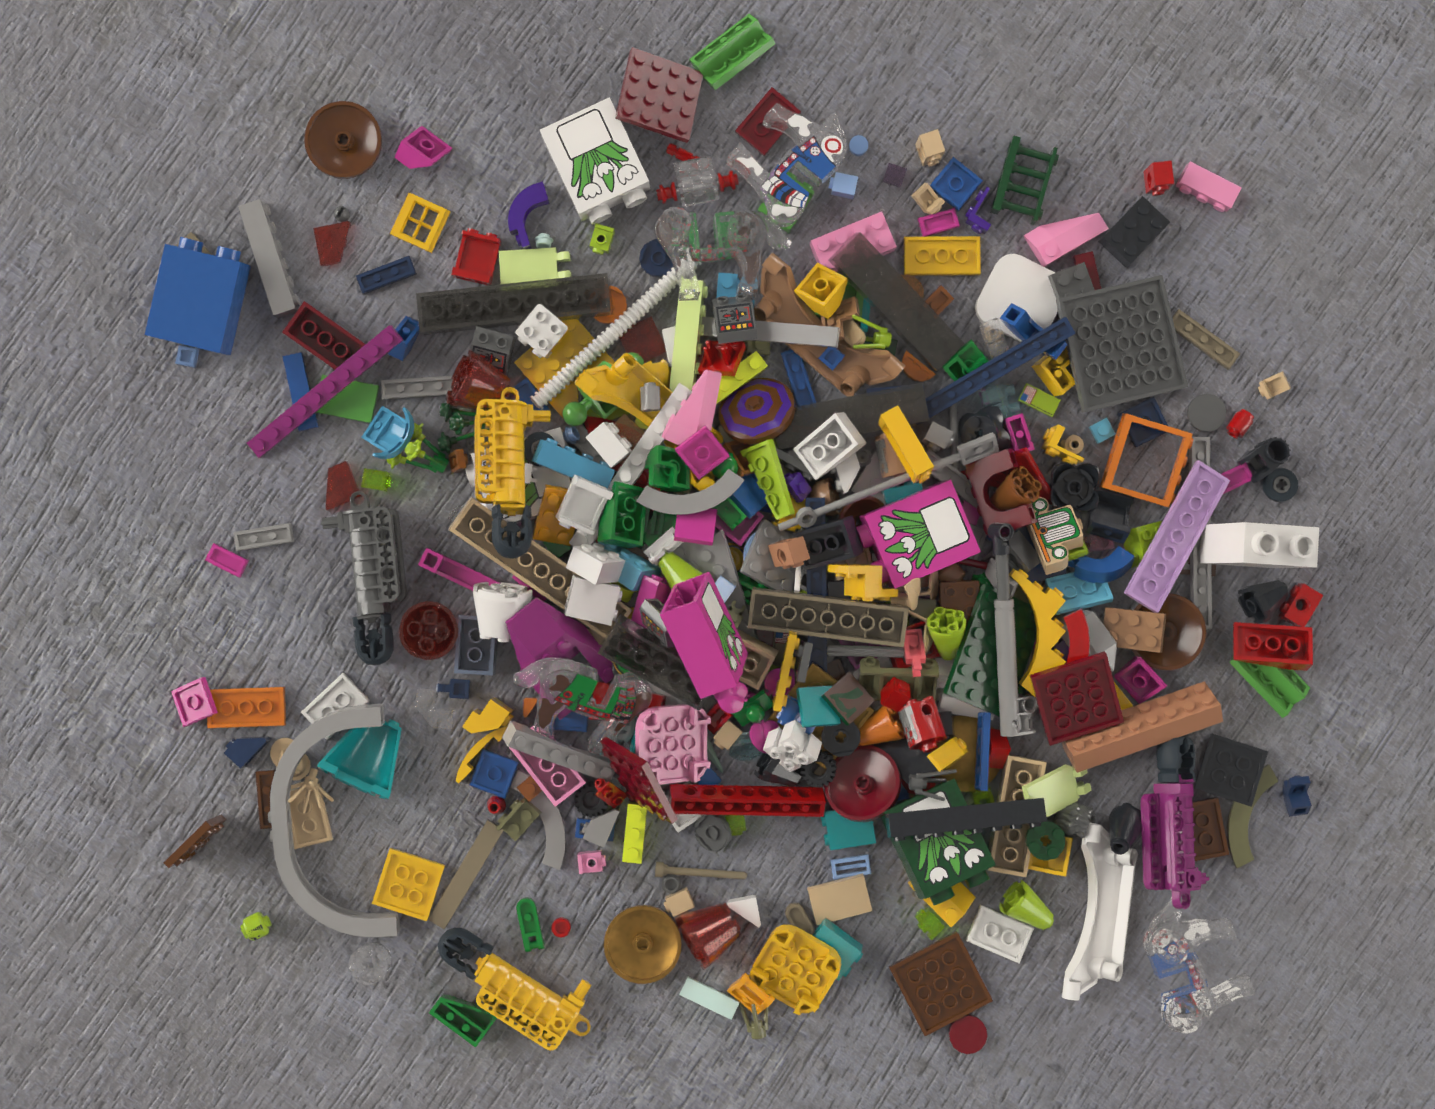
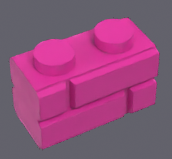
M1023 413L1004 419L1002 425L1004 430L1010 435V449L1017 451L1027 447L1029 452L1035 450L1033 442H1030L1031 436Z

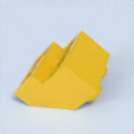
M494 697L490 699L483 711L479 709L472 711L462 727L471 734L499 729L502 726L506 727L514 717L512 715L514 710Z

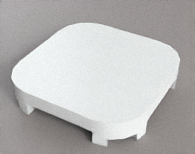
M1007 254L995 264L976 300L975 310L980 320L979 322L984 326L987 325L1019 341V343L1023 342L1000 319L1009 305L1013 303L1026 310L1032 320L1043 329L1049 327L1058 312L1056 297L1048 278L1049 275L1055 272L1021 255Z

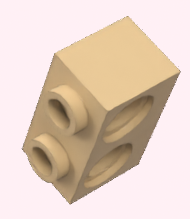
M938 129L919 135L915 145L922 166L928 165V167L939 164L945 149Z

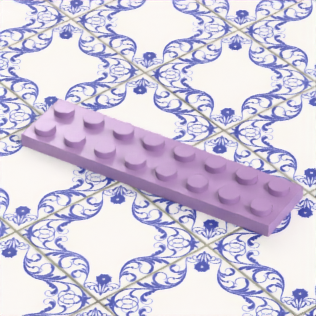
M1195 461L1124 594L1154 613H1159L1228 486L1229 479L1203 462Z

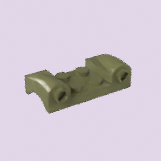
M868 656L860 661L858 682L874 701H881V689L893 677H896L910 684L911 698L909 700L917 699L918 702L922 701L925 697L933 696L936 702L939 666L937 661L926 658V663H921V677H913L912 668H880L879 660Z

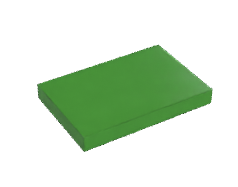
M322 375L321 381L325 379L327 375ZM353 381L316 413L371 423L379 386Z

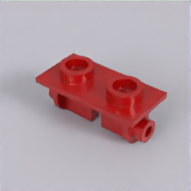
M602 778L595 781V788L598 790L595 795L611 807H617L627 797L624 791L610 781L606 782Z

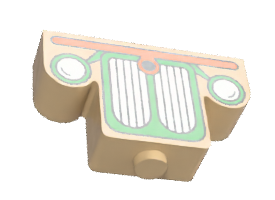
M1038 497L1032 503L1037 523L1026 527L1044 572L1048 575L1064 570L1068 566V550L1083 546V524L1080 518L1077 519L1071 505L1049 511L1048 501L1045 498Z

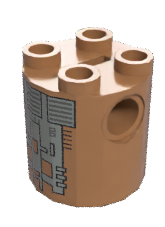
M885 434L876 436L874 444L882 478H895L907 473Z

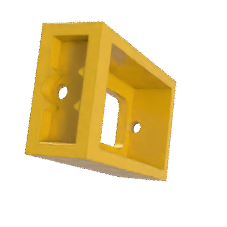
M897 405L881 414L878 424L913 484L917 481L922 483L930 478L929 476L932 474L934 465Z

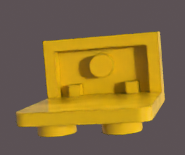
M1058 424L1045 431L1042 438L1045 441L1041 447L1046 450L1045 454L1051 457L1063 458L1062 462L1072 465L1084 461L1083 457L1057 445L1065 427Z

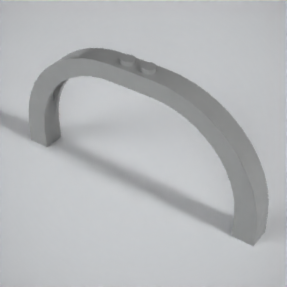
M367 704L342 708L319 718L303 730L292 741L278 763L271 785L270 811L268 813V821L272 825L270 841L273 842L276 865L290 895L307 914L318 922L336 931L361 937L398 936L400 932L399 912H356L334 904L313 888L303 874L296 858L293 843L291 807L288 800L290 799L294 773L308 749L319 740L338 731L382 726L385 723L383 704Z

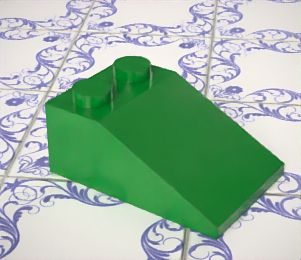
M617 481L613 483L611 491L614 494L611 500L607 499L599 521L598 542L625 548L643 546L646 507L636 501L645 488Z

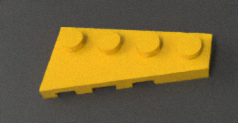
M789 631L783 656L784 661H782L780 668V679L777 681L776 696L773 698L774 711L781 712L782 706L786 707L788 695H785L786 687L790 688L792 676H789L790 668L794 669L796 657H793L794 649L798 650L800 638H797V632Z

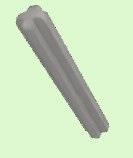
M828 645L827 655L903 657L904 648Z

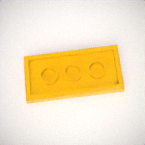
M980 236L903 238L904 276L981 275Z

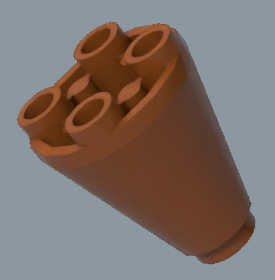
M1021 466L1013 469L990 497V500L1000 510H1011L1034 503L1038 499L1039 490L1042 487L1040 482L1035 480L1025 467Z

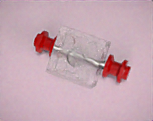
M710 155L673 163L678 187L675 189L674 182H671L670 187L666 188L661 184L659 185L660 189H656L658 201L662 200L663 204L670 198L678 201L677 195H680L682 207L720 200L718 187L720 192H724L725 187H731L735 190V185H739L737 173L733 174L732 170L726 176L717 173V181Z

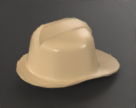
M281 738L272 745L270 756L276 767L293 739ZM306 754L299 762L293 780H301L309 773L311 764Z

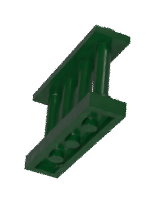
M1013 136L1010 140L990 213L998 215L1000 210H1011L1032 216L1030 224L1034 225L1037 220H1041L1044 210L1041 209L1052 167L1056 166L1059 155L1056 154L1058 148L1054 147L1050 154L1023 147L1022 144H1019L1021 137ZM1022 154L1047 161L1045 172L1017 165V162H1014L1016 155ZM1016 172L1043 180L1040 191L1012 183L1009 180L1011 173L1014 174ZM1010 190L1037 198L1035 209L1008 202L1004 198L1005 192Z

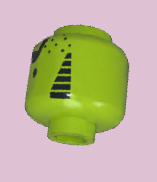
M256 912L243 919L241 931L246 939L249 938L252 941H256L269 934V927L272 924L268 915L264 916L262 913Z

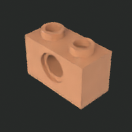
M803 536L783 539L768 545L775 567L782 566L783 569L795 568L804 565L803 561L810 559Z

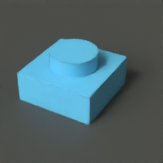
M1107 418L1089 427L1097 444L1116 434Z

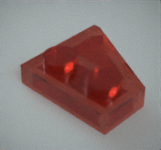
M350 221L313 228L322 267L341 263L343 249L347 243L346 238L349 228H351Z
M347 461L328 468L327 511L350 502L351 495L354 492L360 491ZM357 495L355 499L362 497V495Z

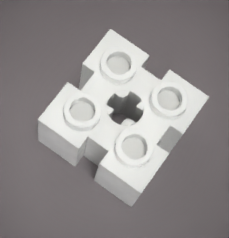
M793 720L785 724L783 730L778 727L769 731L763 750L773 759H780L779 764L791 772L800 768L801 764L808 765L817 761L822 742L812 733L809 735L805 733L806 728H802V725L797 720Z

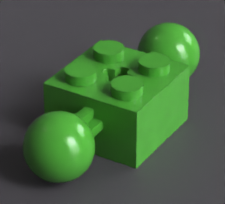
M629 353L641 365L644 364V360L639 354ZM603 361L598 365H607L609 368H611L612 364L606 361ZM577 387L584 399L580 403H568L564 407L562 415L568 425L580 426L586 421L587 411L590 408L595 414L606 419L619 407L593 400Z

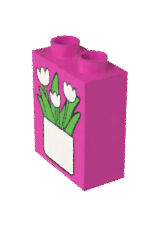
M944 480L859 517L862 525L856 527L862 548L866 549L872 546L877 561L870 563V565L882 566V584L887 582L888 587L893 589L907 584L914 578L924 577L981 552L951 480Z
M710 572L675 584L660 613V617L700 699L714 695L716 700H721L733 695L737 691L736 686L740 676L743 674L742 670L748 652Z

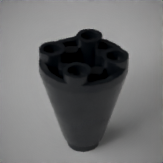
M1123 803L1121 806H1117L1109 815L1110 846L1115 854H1125L1142 836L1141 810L1130 803Z

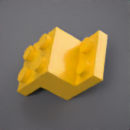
M828 564V572L835 573L837 577H844V595L852 596V600L874 601V599H879L880 601H890V597H898V589L882 587V566Z

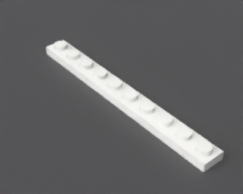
M681 383L677 385L610 482L608 489H612L615 481L629 485L635 484L645 469V462L651 449L656 445H662L665 439L661 436L668 420L673 414L676 415L682 407L680 405L681 402L687 400L692 394L691 390ZM603 510L594 527V536L591 534L584 536L576 532L569 542L572 546L591 545L598 537L599 521Z

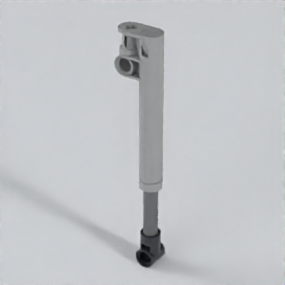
M994 522L988 528V535L992 539L993 555L996 557L997 599L994 600V607L996 608L995 628L1000 733L1004 737H1014L1036 733V729L1033 728L1032 717L1038 705L1035 697L1018 694L1014 599H1010L1008 564L1010 539L1014 531L1013 527L1008 523Z

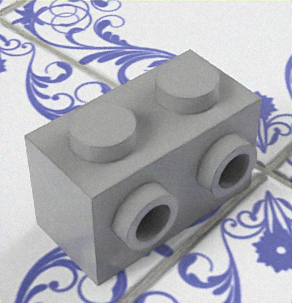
M931 422L920 442L927 445L926 449H930L934 453H937V451L941 452L944 449L950 448L954 440L951 437L953 431L935 422Z

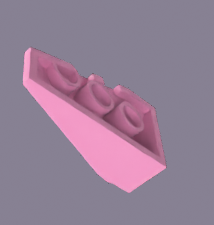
M1095 213L1041 225L1025 234L1024 238L1041 266L1046 267L1109 228L1101 215Z
M707 369L703 372L692 387V394L687 400L681 402V409L668 420L661 436L662 438L680 445L705 425L711 431L722 376L721 372Z

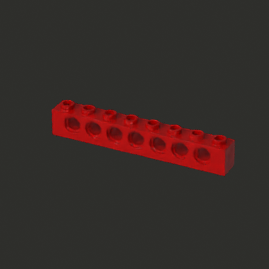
M670 784L668 801L675 814L824 817L826 804L823 787Z

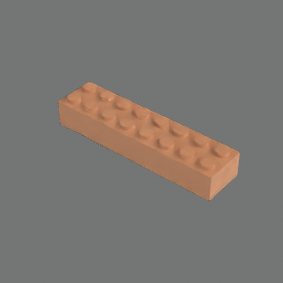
M1204 681L1121 710L1124 723L1064 741L1062 746L1075 771L1078 773L1167 742L1173 738L1223 722L1221 704Z

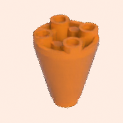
M883 705L876 710L859 729L860 743L858 746L903 739L905 733L898 712Z

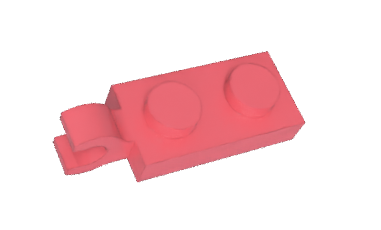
M921 629L906 630L903 647L906 664H912L913 677H921V663H926Z

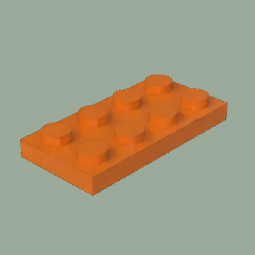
M285 687L210 689L218 713L207 718V728L286 725Z

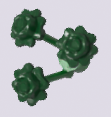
M450 399L447 400V403L441 404L439 412L440 416L444 417L445 422L449 420V427L455 431L456 435L462 434L464 427L474 425V420L469 421V419H464L461 415L475 417L476 412L462 411L459 408H454ZM485 423L482 424L481 429H485ZM441 432V437L437 439L438 446L441 451H446L450 454L452 445L457 444L458 441L473 437L474 432L459 437H449L444 432Z

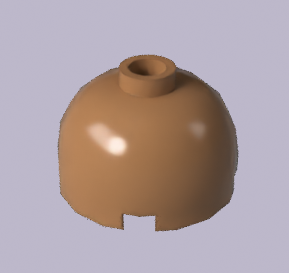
M831 477L814 483L810 496L807 497H825V505L840 500L839 492L833 489L832 484H834V480ZM841 508L828 512L825 516L839 515L840 512L837 510H841Z

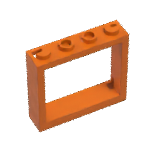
M1122 413L1099 487L1169 507L1175 500V488L1181 482L1182 475H1180V472L1187 463L1188 457H1186V453L1192 447L1193 434ZM1132 422L1183 437L1163 500L1112 484Z

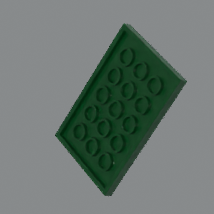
M982 584L943 693L1000 717L995 628L996 608L994 607V600L997 599V589L987 584ZM1012 597L1011 599H1014L1017 683L1019 687V681L1022 679L1036 640V623L1031 605Z

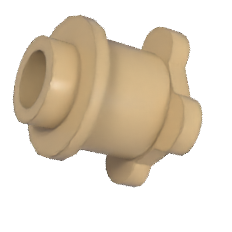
M1071 435L1066 440H1062L1060 446L1072 453L1078 454L1083 450L1084 443L1079 436ZM1072 442L1076 444L1075 448L1071 446Z

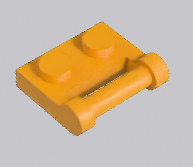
M746 972L731 984L727 990L751 1012L752 1004H755L757 1015L769 1007L775 1000L774 996L768 995L755 984Z

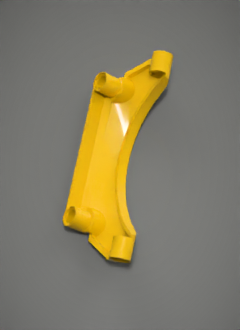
M624 353L611 368L607 365H602L584 370L574 382L591 399L615 405L629 412L648 427L659 411H641L640 387H643L644 383L654 382L656 386L660 387L661 409L673 393L629 353ZM712 427V434L721 444L723 436ZM666 439L664 440V444L667 447L676 448L679 446ZM690 469V484L698 491H702L715 483L712 471L699 480Z

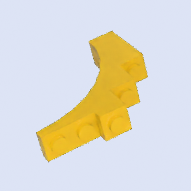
M1012 569L1009 576L1018 583L1027 596L1036 623V644L1033 658L1026 673L1019 681L1022 687L1035 696L1030 675L1063 665L1066 662L1062 659L1064 654L1056 648L1051 650L1066 632L1062 628L1064 626L1062 622L1057 618L1051 619L1066 600L1062 598L1064 594L1056 587L1053 590L1048 587L1045 592H1042L1044 588L1036 581L1031 583L1027 579L1029 575L1023 570L1019 569L1017 571Z

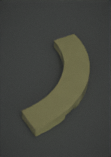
M1269 764L1263 768L1252 807L1233 801L1227 822L1228 847L1236 868L1254 860L1248 840L1250 815L1261 795L1278 782Z

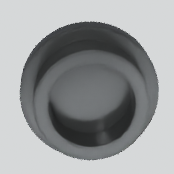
M668 874L663 878L662 888L665 892L673 894L680 889L681 881L678 876Z

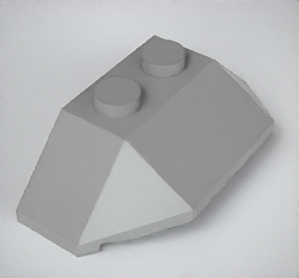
M1083 610L1089 627V656L1105 651L1112 672L1115 670L1117 642L1094 611ZM1072 612L1060 614L1054 617L1064 624L1062 628L1066 632L1063 634L1062 638L1069 647V632L1064 620V616Z

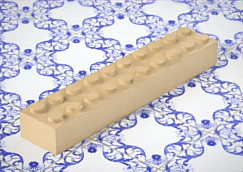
M471 497L451 524L449 530L564 610L572 576L579 575L567 569V563L534 540H532L529 550L521 557L510 559L501 556L493 546L492 521L494 519L492 518V511ZM502 519L501 527L504 528L507 526V521ZM521 531L517 532V537H520ZM504 532L503 538L507 537V532ZM621 601L620 603L617 602L615 609L618 610L616 621H612L611 626L579 618L576 619L610 642L632 609Z

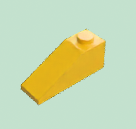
M954 737L927 757L940 772L951 767L967 754V745L961 738Z

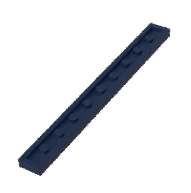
M1064 317L902 413L913 429L1076 333L1067 317Z
M825 497L806 498V507H810L813 510L825 506ZM825 514L818 516L816 522L812 526L806 527V529L824 524ZM826 565L807 570V594L826 596ZM807 636V642L813 644L809 666L814 662L827 672V638Z

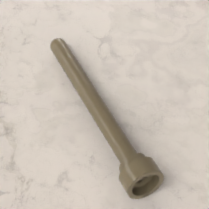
M656 862L655 877L660 878L667 876V874L743 880L747 878V873L740 871L670 867L664 864V862Z

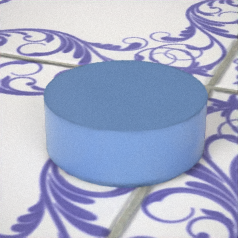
M860 135L854 136L849 143L850 152L856 156L866 153L868 149L867 139Z

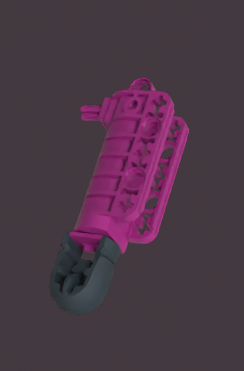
M1184 735L1157 745L1156 758L1157 768L1160 770L1158 773V782L1160 783L1154 784V793L1144 794L1141 798L1144 886L1148 890H1171L1172 904L1176 909H1187L1191 902L1190 891L1201 890V884H1206V881H1209L1206 873H1201L1198 867H1195L1196 853H1194L1195 838L1193 828L1195 823H1193L1194 808L1192 802L1194 789L1193 783H1187L1196 781L1195 773L1192 771L1195 768V747L1191 738Z

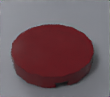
M967 1014L950 1024L948 1031L949 1040L959 1052L973 1054L981 1050L986 1044L987 1029L978 1017Z

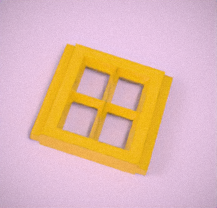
M408 193L390 235L432 253L451 211ZM416 203L425 207L420 220L410 216ZM429 209L438 213L433 226L423 222ZM408 220L418 224L412 237L402 233ZM421 226L430 229L425 243L416 239Z

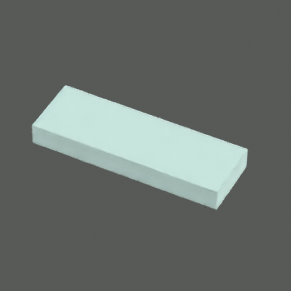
M689 976L679 995L731 1020L740 1003L737 999Z

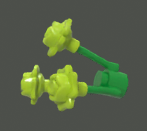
M414 423V433L411 440H417L407 444L405 448L407 457L402 456L400 453L394 458L387 459V462L391 464V469H394L395 465L397 466L399 463H407L431 470L434 473L437 471L443 473L449 460L445 458L446 454L440 452L422 434L424 424L418 425ZM422 442L437 455L434 454L433 457L425 454V451L421 450ZM416 457H419L421 459L425 458L430 462L429 465H426L412 460Z

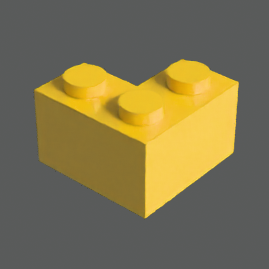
M1065 347L1056 360L1044 355L1031 366L1054 397L1063 395L1075 385L1074 378L1066 369L1070 364L1067 347Z

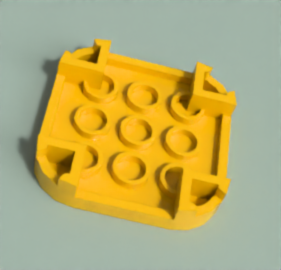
M781 925L771 932L755 959L749 976L767 994H771L779 1001L793 1008V1013L798 1015L812 1011L815 1013L833 982L838 977L842 965L841 957L833 947L793 925Z

